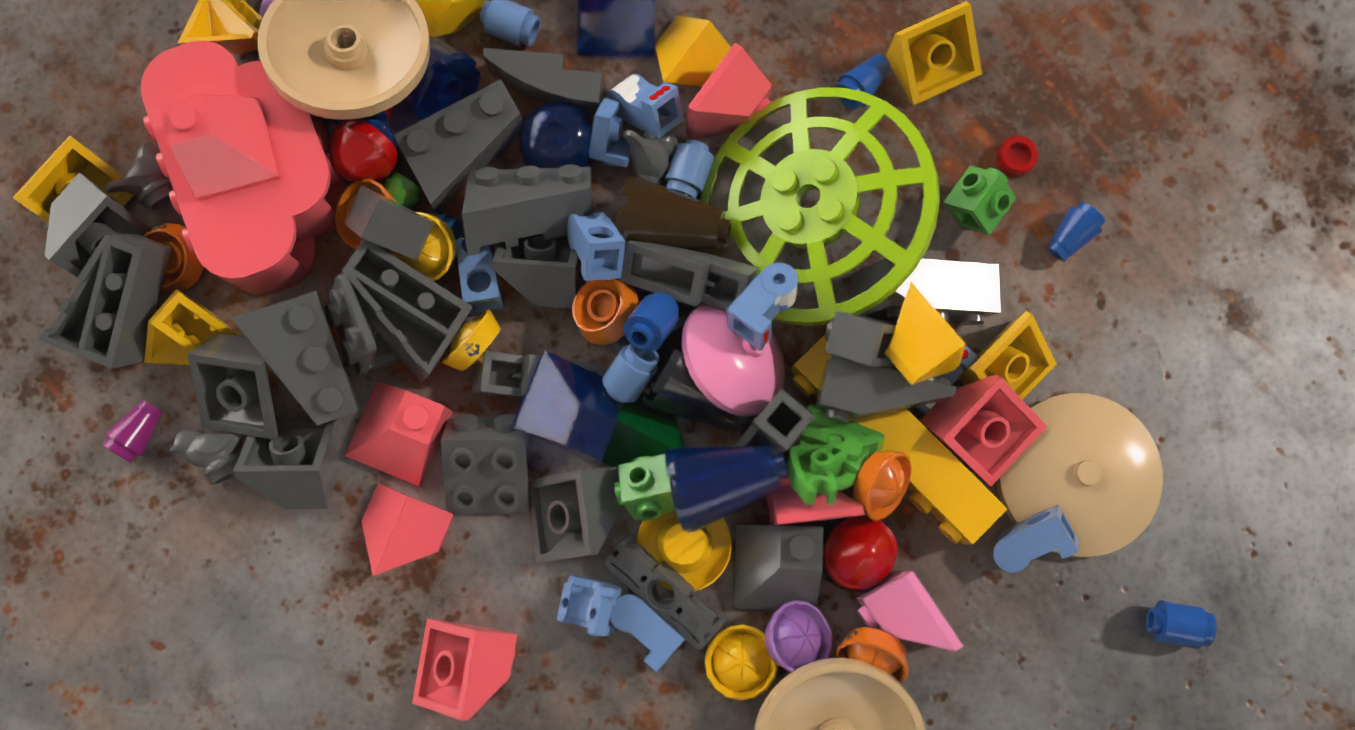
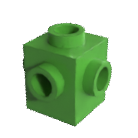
M969 166L943 204L960 227L990 235L1008 212L1016 196L1007 184V177L995 168H988L986 170Z
M667 454L654 457L641 456L632 462L618 465L620 481L615 483L616 498L620 507L625 506L635 520H654L664 513L683 509L679 472Z

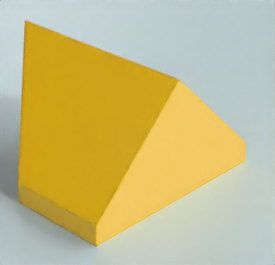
M198 0L178 43L209 41L224 47L234 54L258 50V32L263 18L244 0Z
M677 16L655 44L663 82L703 87L731 49V46L711 21Z
M910 281L890 346L884 353L908 382L913 385L954 371L961 363L966 344Z
M176 289L148 321L144 363L190 365L188 353L218 333L234 336L240 335L199 301Z

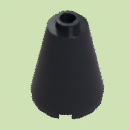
M675 332L672 337L677 339L678 342L673 348L665 345L661 350L657 364L658 371L647 386L650 388L648 395L645 397L641 394L638 403L650 409L731 432H736L740 427L746 429L754 416H737L720 409L708 400L696 386L683 357L682 332Z

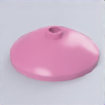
M703 303L690 313L683 327L682 351L685 364L696 386L708 400L728 413L746 417L760 414L780 389L783 390L785 381L784 358L773 331L771 330V339L760 351L727 327V310Z

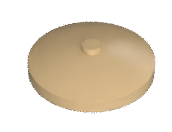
M274 0L265 12L260 24L258 52L268 80L274 89L290 104L304 112L324 118L357 119L372 116L393 107L415 89L421 81L429 62L430 39L425 16L415 0Z
M1086 393L1062 394L1031 406V410L1047 427L996 481L1000 501L1007 508L1005 512L1009 519L1015 525L1053 506L1059 505L1079 539L1078 553L1071 555V557L1101 556L1130 544L1150 524L1162 495L1163 470L1161 459L1148 430L1126 408L1097 395ZM1057 549L1051 551V552H1053V553L1059 554V552L1057 551Z
M829 658L804 665L782 679L772 689L761 706L754 730H925V726L913 699L902 684L892 675L861 660Z

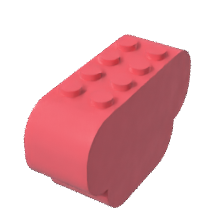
M193 41L162 52L150 62L142 77L141 95L148 116L143 118V121L151 138L154 141L157 140L161 153L156 154V159L162 173L167 178H170L173 190L169 191V197L176 212L183 216L186 228L182 229V235L187 247L191 252H195L197 258L207 270L244 293L265 296L295 286L310 273L317 257L315 237L323 235L336 227V205L341 193L347 188L346 181L338 175L333 167L328 147L330 137L323 118L304 112L286 101L268 80L261 61H252L239 65L227 49L209 41ZM199 94L259 98L262 102L281 179L198 201L195 199L169 146L160 105Z

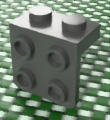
M345 273L337 275L332 290L329 291L330 297L328 304L325 305V311L333 328L338 327L344 341L340 345L346 363L348 365L354 364L359 376L401 362L402 360L363 315L348 276Z
M463 414L455 418H448L441 438L446 508L449 512L453 514L524 513L528 510L527 448L531 434L530 418H519L513 414H503L496 418H478L475 415Z

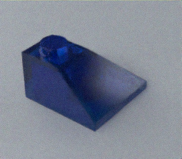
M578 0L577 55L655 57V0Z
M543 350L511 428L584 459L602 461L617 423V401L608 395L603 385V376Z

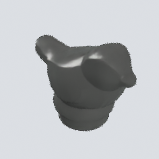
M626 130L623 137L630 145L631 164L636 175L662 185L670 165L669 160L673 157L678 144L677 138L671 131L657 138L646 132L641 137L632 130Z
M153 143L141 145L136 152L135 161L126 175L119 180L105 185L107 192H127L136 195L138 202L144 204L148 211L156 210L170 202L169 191L173 190L172 184L162 173L156 159V154L161 153L160 149Z
M183 430L176 435L170 451L184 454L192 465L203 468L204 476L209 477L212 485L234 477L233 470L239 458V454L236 451L241 441L248 435L237 433H200L194 430Z

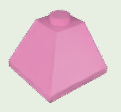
M896 570L882 582L856 597L862 606L857 612L868 628L885 631L896 638L957 651L963 647L913 571Z

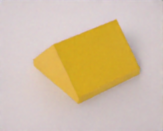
M963 2L895 33L885 56L909 102L913 106L982 75L971 3Z
M69 136L13 198L49 224L51 203L79 173L106 192L105 185L107 183L119 180L124 176L72 136ZM127 192L109 193L123 205L133 197V194Z
M1025 311L1010 321L992 339L970 366L958 377V380L963 385H967L997 374L1023 400L1057 363L1033 314Z

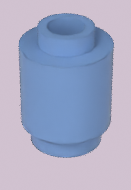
M487 0L482 7L479 18L480 23L483 24L485 34L518 47L522 45L531 47L537 38L541 25V17L534 15L533 9L510 0Z
M688 139L686 143L677 144L664 179L667 183L666 187L695 199L697 195L702 194L714 160V156L709 152V147L693 139Z
M631 343L624 346L603 376V385L608 395L618 402L632 403L637 401L658 371V353L656 351L647 352L639 350Z

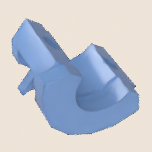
M570 574L568 583H564L556 620L562 623L587 627V633L591 635L609 636V632L615 633V626L608 625L612 606H615L616 599L620 598L621 588L604 581Z

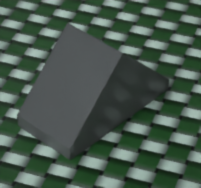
M361 186L344 223L362 239L418 260L435 222L365 186Z

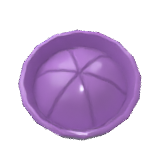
M794 600L783 604L770 618L765 629V646L768 655L775 664L792 673L809 663L829 659L832 651V632L828 620L817 607L806 601Z

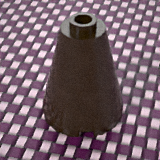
M638 176L627 178L621 194L628 195L629 197L625 202L624 208L618 207L615 226L625 240L624 255L628 241L654 243L697 252L719 251L721 243L728 244L732 222L731 219H725V210Z

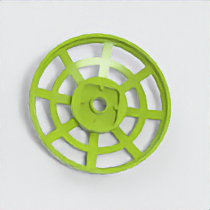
M830 87L798 91L776 99L767 104L764 109L755 112L749 121L741 123L722 144L716 154L700 197V201L710 204L713 186L719 170L727 157L740 164L730 187L728 211L725 212V219H731L733 238L746 259L754 267L759 268L757 275L770 264H774L785 244L808 250L811 269L794 270L798 276V283H814L819 308H789L779 312L773 318V320L786 324L807 326L829 324L834 318L836 311L860 315L879 305L897 291L916 270L929 247L937 225L940 204L939 179L932 154L920 132L910 120L891 104L871 94L848 88ZM820 98H846L871 106L855 123L834 117L808 118L807 101ZM790 106V123L784 124L768 133L750 151L737 144L759 122L777 111ZM885 115L893 120L908 137L917 154L920 167L894 170L893 164L883 146L869 133ZM809 129H832L845 133L831 152L810 148ZM792 134L793 154L785 157L776 166L760 157L775 142ZM861 142L874 156L880 172L856 176L845 160ZM749 171H752L765 179L761 198L759 201L740 206L742 187ZM923 184L924 198L921 218L913 240L907 250H904L885 236L895 214L897 187ZM883 189L881 210L872 228L857 218L861 204V193ZM810 190L820 191V199L815 206L811 208L801 207V198L806 192ZM763 217L773 233L759 254L748 241L742 223ZM846 232L862 241L859 247L849 255L828 265L825 246L835 242ZM874 250L895 264L892 270L869 290L848 301L836 304L831 279L856 268ZM715 251L704 252V253H707V254H711V255L717 256V254H716Z

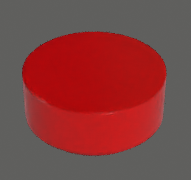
M1012 136L1006 139L996 153L998 168L1005 175L1014 178L1027 175L1036 166L1039 158L1038 149L1034 142L1024 136Z

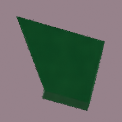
M645 392L642 393V395H644L645 397H647V395H648L647 393H645ZM637 400L632 403H624L611 425L597 460L610 467H617L619 471L618 465L632 462L641 456L654 457L667 454L672 463L688 458L689 455L675 416L647 408L639 404Z

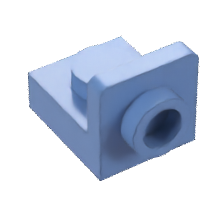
M604 98L594 116L588 158L599 160L607 166L627 167L631 160L630 145L626 140L619 138L623 126V118L617 117L620 102Z

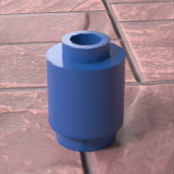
M657 292L647 295L625 321L623 326L625 337L639 350L647 352L657 350L678 322V304L666 293Z
M1160 600L1156 603L1155 607H1151L1148 610L1146 628L1148 632L1152 633L1155 642L1199 649L1202 646H1210L1213 643L1216 635V619L1212 613L1206 612L1203 607Z

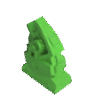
M810 404L806 410L815 417L795 440V446L790 447L786 473L792 488L807 505H814L816 493L825 495L827 497V504H834L837 490L854 485L857 475L867 459L875 452L882 451L885 434L851 420L848 423H841L823 417L825 411L815 409V406Z

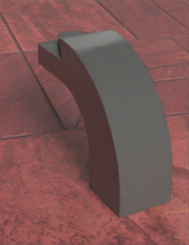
M780 389L696 492L729 518L815 416Z

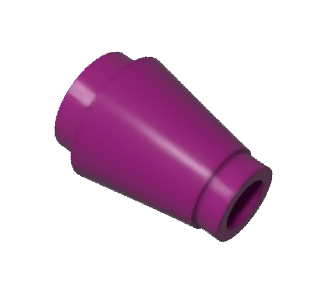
M141 399L137 406H134L104 434L107 436V439L102 446L132 463L137 455L142 457L159 421L158 419L163 412Z

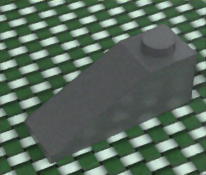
M836 311L834 318L829 322L826 329L825 340L827 345L825 352L868 366L897 368L884 353L890 346L897 324L862 315Z
M832 354L826 361L815 409L825 411L823 417L826 419L848 423L849 418L858 419L945 401L955 396L957 387L932 380H925L911 385L901 372L883 367L868 366Z

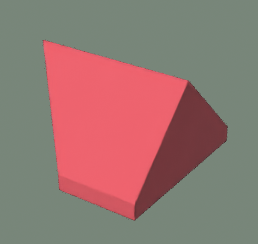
M378 483L361 521L372 575H378L439 552L455 514Z

